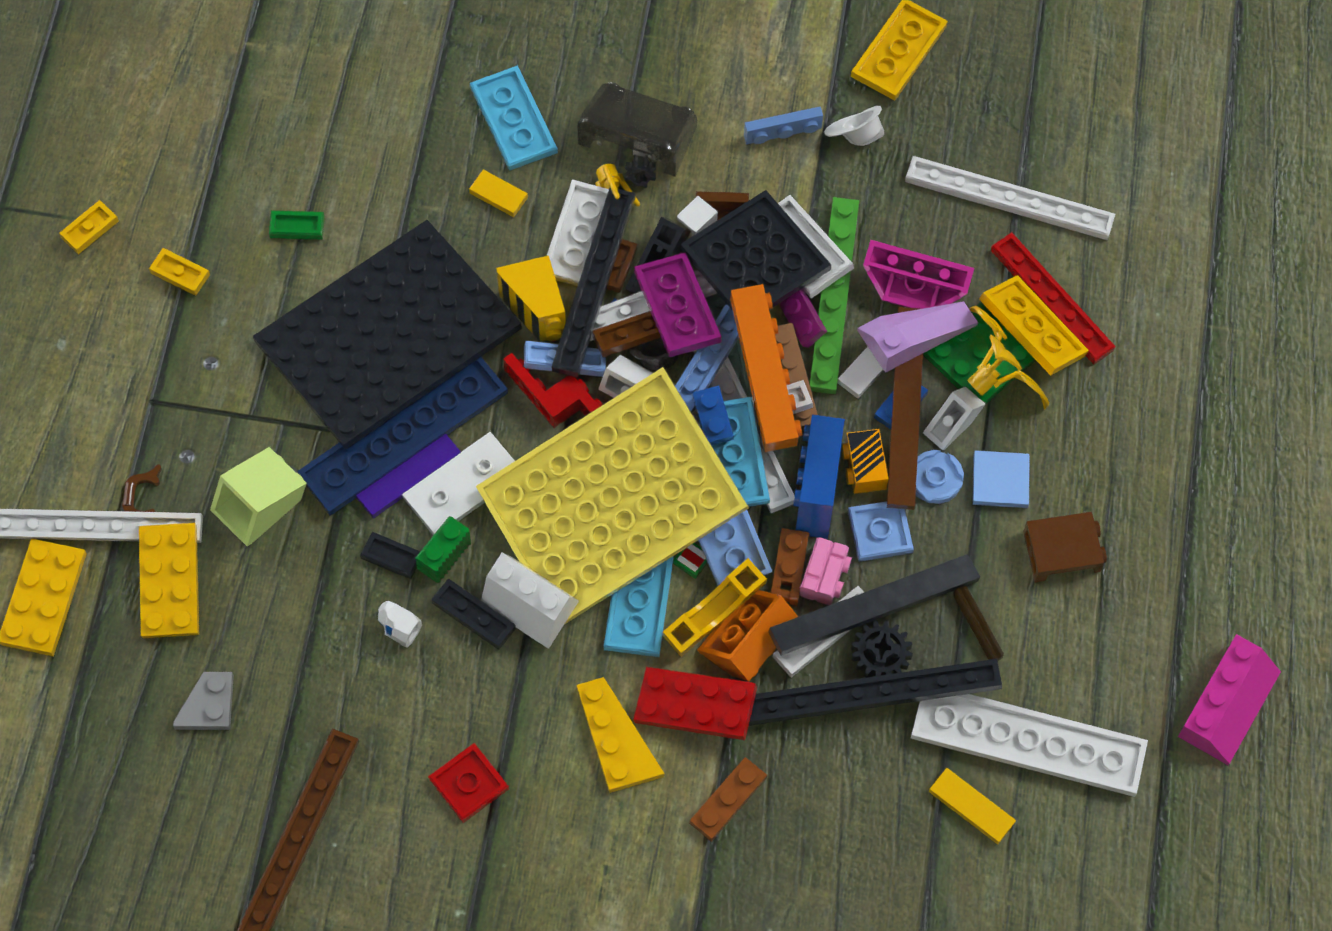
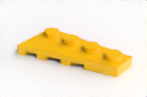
M602 677L578 684L577 691L609 793L663 778L665 773L605 678Z

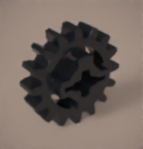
M886 620L883 626H879L878 622L874 621L871 629L865 624L862 628L863 634L859 632L855 634L854 639L857 642H852L851 650L855 652L852 653L851 659L852 661H859L856 666L857 671L866 670L865 678L871 674L881 676L902 673L901 669H908L909 663L907 661L911 660L913 653L908 651L912 648V642H905L908 633L903 632L899 634L898 624L893 628H889V622ZM884 643L883 649H885V654H883L882 660H880L879 648ZM889 663H895L889 667H885Z

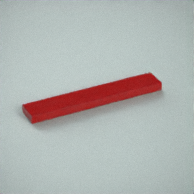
M1012 232L991 246V252L1014 277L1018 275L1089 350L1085 356L1093 365L1115 350L1116 346Z

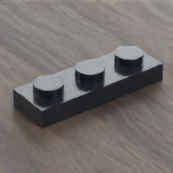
M449 578L431 599L432 604L498 650H500L516 629L514 623Z

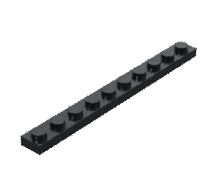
M997 659L758 693L755 696L749 726L1002 689V682Z

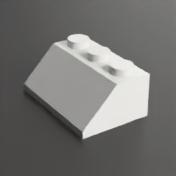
M504 553L500 554L488 573L481 598L483 603L516 625V628L546 648L551 646L579 602L576 598Z

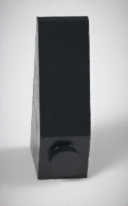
M661 217L637 266L680 254V245L687 240L691 231L669 218ZM633 272L625 289L636 294L642 290L635 272Z

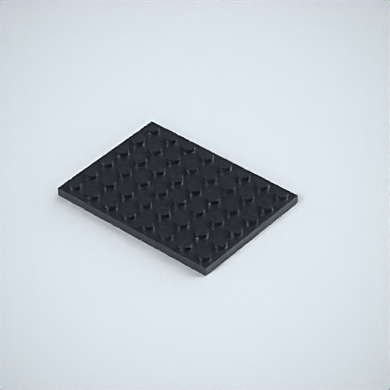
M425 220L253 335V339L346 450L522 329V325L428 220Z

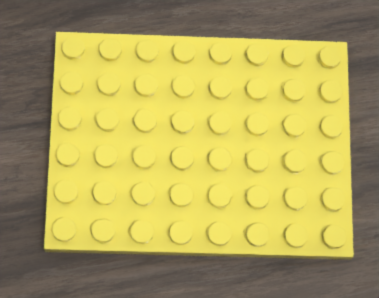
M663 367L476 486L519 562L579 600L565 624L749 509L746 501Z

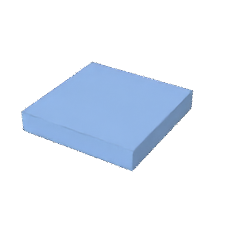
M974 451L973 505L1028 508L1029 454Z
M887 501L848 507V515L859 562L913 553L914 548L905 509L887 508Z

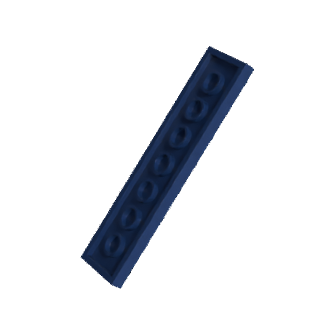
M480 357L345 450L338 443L298 470L297 473L301 475L307 483V488L329 516H331L356 499V495L445 434L449 435L507 395L508 389L482 357Z

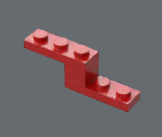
M513 353L503 359L504 371L553 428L579 410L584 416H587L603 405L599 399H593L590 396L588 387L581 379L577 380L574 376L568 375L546 390L542 381L539 378L534 379L529 373L530 369L524 367L523 359L520 358L518 360Z

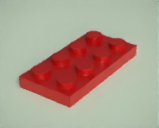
M646 667L633 720L637 724L745 740L757 685L752 682Z

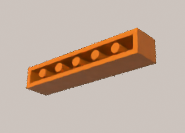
M763 284L731 290V306L764 451L769 452L795 447L798 444L799 436H802L800 421L794 420L793 411L796 410L794 395H789L787 385H790L788 369H783L781 360L784 359L782 344H777L775 334H778V325L776 318H771L769 309H773L770 293H765Z

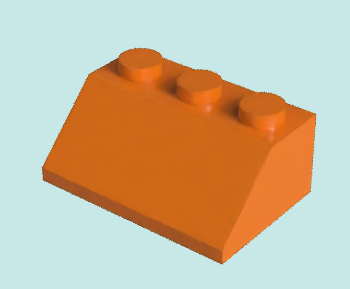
M758 590L713 629L697 650L732 677L750 681L758 673L759 668L766 659L776 650V646L768 633L769 628L797 618L798 615L781 595Z

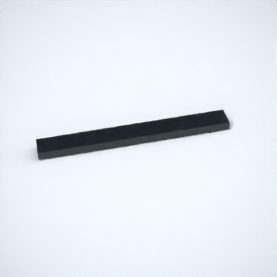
M609 187L554 357L552 372L579 377L592 331L635 201L634 192L618 189L620 198L615 199Z
M966 554L769 628L768 633L780 656L952 592L960 587L979 581L980 575L970 557Z

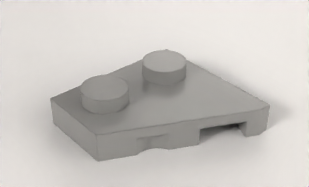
M203 672L174 720V729L230 730L233 673Z

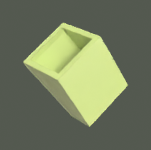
M268 447L220 475L210 511L246 546H249L301 501L307 483L301 475L285 463L281 456Z

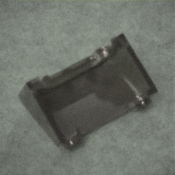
M613 82L604 83L599 87L578 121V145L590 148L594 141H597V144L601 146L604 141H608L650 155L651 162L657 163L658 160L664 165L663 173L676 177L697 128V116L688 107H679L622 88Z

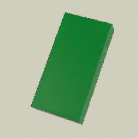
M271 210L269 237L323 240L324 212Z

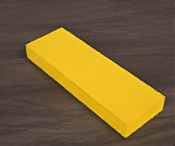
M948 768L944 770L929 789V793L996 844L1001 842L1016 822L1013 817Z

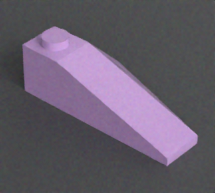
M958 302L880 316L857 328V331L886 373L978 325V321L965 302Z

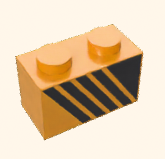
M874 429L847 433L845 443H841L843 460L848 459L849 468H846V480L848 485L852 484L853 493L886 490L888 473L880 430Z

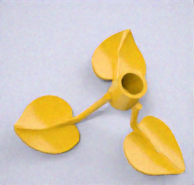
M977 306L970 307L969 310L971 312L979 314L992 328L995 337L993 335L989 336L992 346L982 363L977 367L978 370L967 381L983 396L993 385L997 388L1000 384L1012 378H1017L1040 395L1045 410L1049 406L1048 398L1039 385L1021 371L1022 367L1017 359L1000 342L1002 337L1005 340L1007 339L1000 325ZM994 353L997 360L991 365L988 361ZM1003 360L1017 368L1015 372L997 379L1000 374L996 368Z

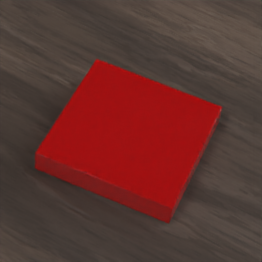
M475 743L428 776L429 781L462 823L509 790L507 783Z

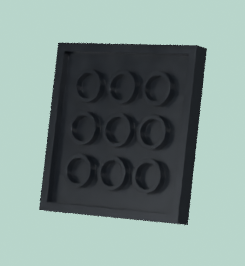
M767 190L680 245V250L686 253L691 263L731 310V290L763 284L765 293H770L772 305L775 307L831 270V263Z

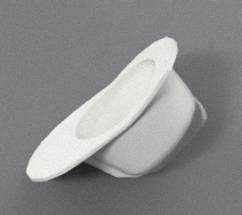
M874 106L861 113L840 119L829 125L824 133L829 137L843 135L850 143L855 145H868L884 135V129L878 117L882 108L881 106Z

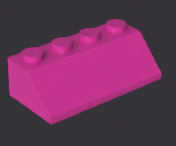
M1237 634L1235 635L1178 735L1179 738L1226 765H1229L1281 673L1261 647Z

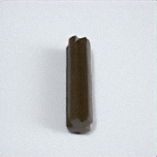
M966 586L956 589L953 596L988 660H1001L1004 653L969 589Z

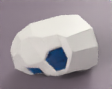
M385 601L378 609V621L384 626L386 636L407 648L420 632L422 622L417 616L393 602Z

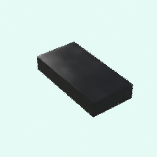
M372 532L360 557L367 562L412 579L417 569L415 557L420 551Z

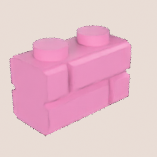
M818 537L800 587L799 595L826 605H831L834 597L839 598L844 582L839 581L842 572L848 573L852 557L847 556L849 547Z

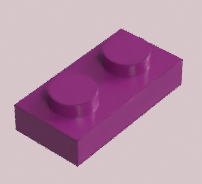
M803 289L779 304L788 322L793 323L795 334L803 347L809 348L827 332Z

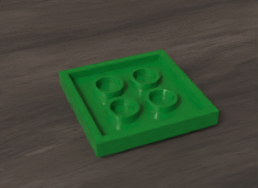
M980 302L977 307L984 310L1000 325L1007 336L1006 340L1002 337L1000 342L1006 350L1014 355L1022 367L1021 371L1024 372L1036 360L986 306ZM971 312L978 321V325L924 352L923 356L958 389L967 387L986 405L1016 378L1000 384L997 388L993 385L983 396L967 381L978 370L977 367L982 363L992 346L989 336L993 335L995 337L992 328L981 316ZM994 353L988 361L991 365L997 360ZM1003 360L996 368L1000 374L997 379L1015 372L1017 368Z

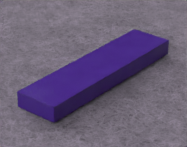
M445 434L356 495L357 499L374 519L401 500L403 493L456 457L461 451Z

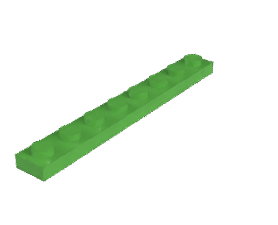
M833 197L828 237L852 262L859 200ZM851 271L821 291L818 316L827 332L815 342L810 377V388L813 392L836 394Z

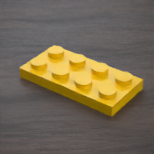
M902 0L851 71V77L895 101L946 29L948 21L910 0Z
M1018 275L983 292L979 298L986 308L1050 376L1084 358L1089 351Z
M196 523L139 526L141 637L157 638L199 635Z
M31 538L0 630V645L54 657L87 555L84 549Z

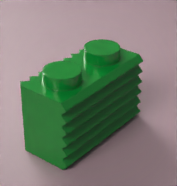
M449 516L415 557L417 569L436 583H440L441 579L444 578V574H448L447 570H451L454 562L458 561L457 558L461 557V553H465L464 549H468L467 545H471L469 528Z

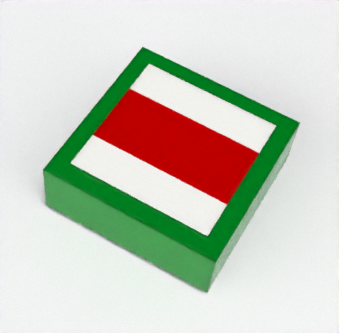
M695 543L680 551L673 560L675 566L694 579L698 577L708 564L702 548Z

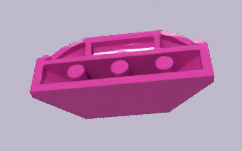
M870 240L863 264L882 301L907 308L920 309L952 304L966 296L974 272V268L874 240Z

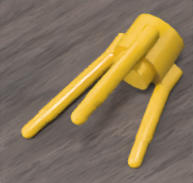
M604 164L597 169L598 181L595 185L606 189L610 187L615 199L620 198L618 193L620 185L625 191L633 192L626 183L623 174L618 173L614 164ZM635 196L634 204L639 207L640 202Z

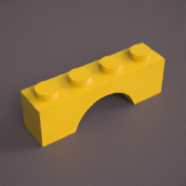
M747 558L705 599L663 631V637L682 657L766 584L767 578Z

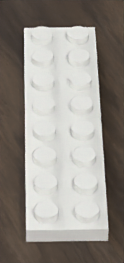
M971 694L920 701L911 734V739L1133 797L1137 794L1148 740Z

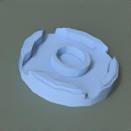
M931 450L920 454L917 459L916 496L928 503L935 504L948 502L957 496L962 488L964 477L959 461L953 455L942 453L940 450Z

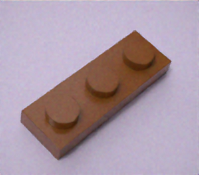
M745 757L691 818L689 824L712 842L767 779V774Z

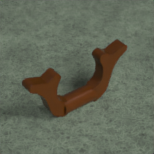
M157 464L149 472L133 475L126 480L122 503L124 512H155L154 509L146 511L135 509L134 498L139 484L151 483L155 486L160 485L158 479L162 471L160 464Z

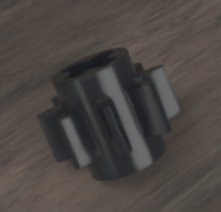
M635 154L632 162L625 163V169L627 170L625 180L631 179L634 188L636 186L647 188V183L650 180H656V173L654 172L656 170V162L650 163L648 155L638 157Z

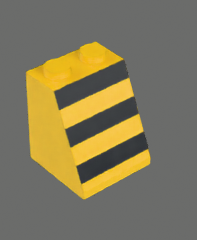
M549 255L496 268L498 292L503 302L540 342L559 340L566 323L565 309Z

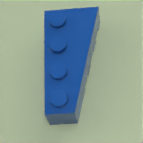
M812 415L811 425H805L803 441H807L808 446H802L800 463H805V467L798 470L797 484L802 485V488L795 491L793 506L799 507L796 530L809 532L810 537L828 539L845 419Z

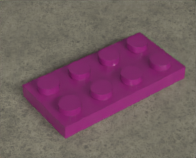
M686 253L634 267L636 278L669 357L721 343L722 336Z

